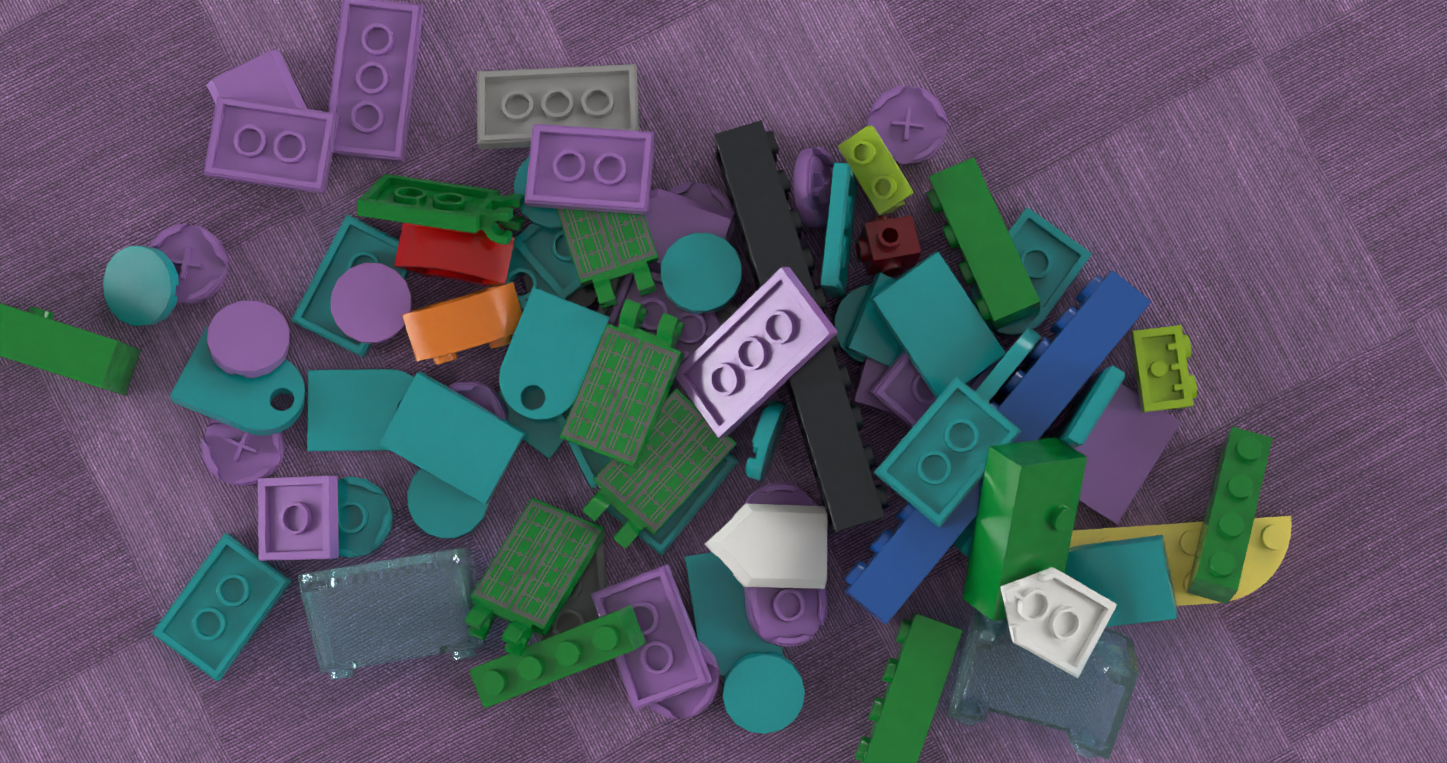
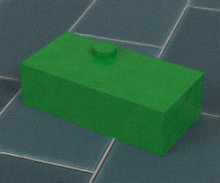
M0 303L1 357L126 396L141 352L140 349L105 336L54 321V313L30 306L29 311L26 312Z
M1055 437L989 446L962 599L992 621L1007 618L1000 586L1051 567L1065 573L1087 456Z

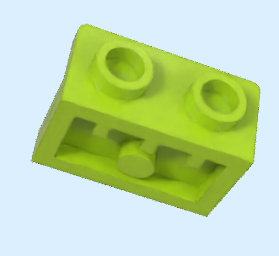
M866 126L837 146L849 166H851L854 175L879 215L894 213L906 205L904 200L913 194V190L874 126Z
M1182 325L1130 332L1141 413L1171 409L1180 410L1192 407L1193 399L1197 397V384L1194 375H1189L1187 359L1191 357V343L1187 334L1183 335Z

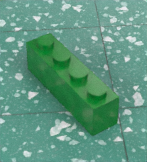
M974 157L929 176L931 190L925 192L934 214L941 212L947 225L941 228L950 250L958 248L963 261L958 263V267L966 285L968 286L973 283L980 297L974 299V302L983 320H990L994 330H997L1039 312V297Z
M1232 426L1223 440L1186 593L1228 604L1238 591L1273 437Z
M628 605L527 645L521 657L507 653L471 668L469 671L485 709L631 652L646 644V640L632 605Z
M912 613L910 620L902 619L895 639L896 642L901 643L897 658L889 657L882 676V681L888 682L883 698L876 696L873 701L868 720L874 721L869 737L862 735L854 759L859 760L860 763L918 762L963 630L917 613Z

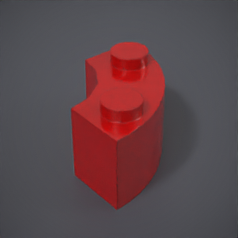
M403 223L394 266L425 277L455 279L480 286L506 284L515 237L512 236L509 244L504 245L493 242L481 229L477 233H469Z

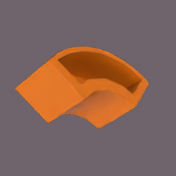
M512 282L487 287L463 296L432 303L402 314L416 361L433 358L434 364L438 365L457 359L458 351L489 343L491 349L510 344L512 334H514L521 318L522 310L514 283Z

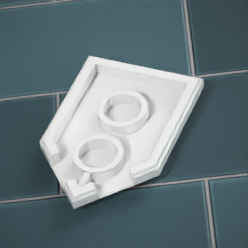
M746 503L719 532H716L705 543L715 556H718L734 573L733 576L744 587L825 588L827 582V511L825 506Z
M1053 567L1000 586L1012 642L1078 678L1117 604Z

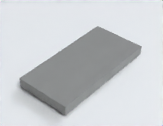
M637 64L477 71V144L479 150L531 147L533 124L639 131Z

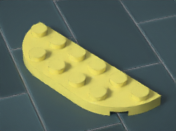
M1291 516L1254 518L1238 591L1230 601L1254 592L1276 572L1288 549L1292 527ZM1203 522L1073 530L1069 548L1085 544L1163 535L1177 606L1221 603L1186 593Z

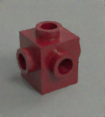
M881 215L870 219L868 223H864L860 237L855 240V249L858 261L860 263L865 262L868 275L882 273L891 277L902 273L904 269L916 266L921 249L912 215L892 219L889 215Z

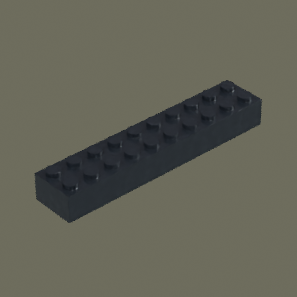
M761 120L714 134L715 155L730 204L734 210V217L757 290L781 267H790L825 314L827 304L821 286L813 287L811 281L812 271L815 270L810 249L808 246L801 248L799 238H801L800 232L803 231L799 213L796 207L789 209L787 200H789L788 193L791 192L785 169L777 170L775 163L778 162L776 154H779L773 131L765 132ZM836 335L785 382L819 494L827 511V520L831 533L885 517L882 509L889 507L882 483L875 485L870 471L876 467L871 446L869 443L862 445L858 431L864 428L859 407L857 404L850 405L846 394L852 386L845 364L838 366L834 355L837 353V349H839Z

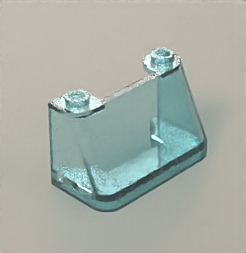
M471 549L444 550L298 575L300 592L320 673L329 672L330 680L355 676L354 668L449 652H451L452 660L477 656L476 648L486 646L485 640L483 641L469 635L468 630L471 626L465 623V618L475 606L470 596L477 587Z
M973 607L947 706V717L954 718L961 724L972 726L986 721L989 711L1065 731L1067 732L1069 743L1078 754L1089 758L1097 756L1109 759L1139 676L1135 645L1128 636L1105 628L1082 672L1076 678L1013 643L1007 618L992 621Z

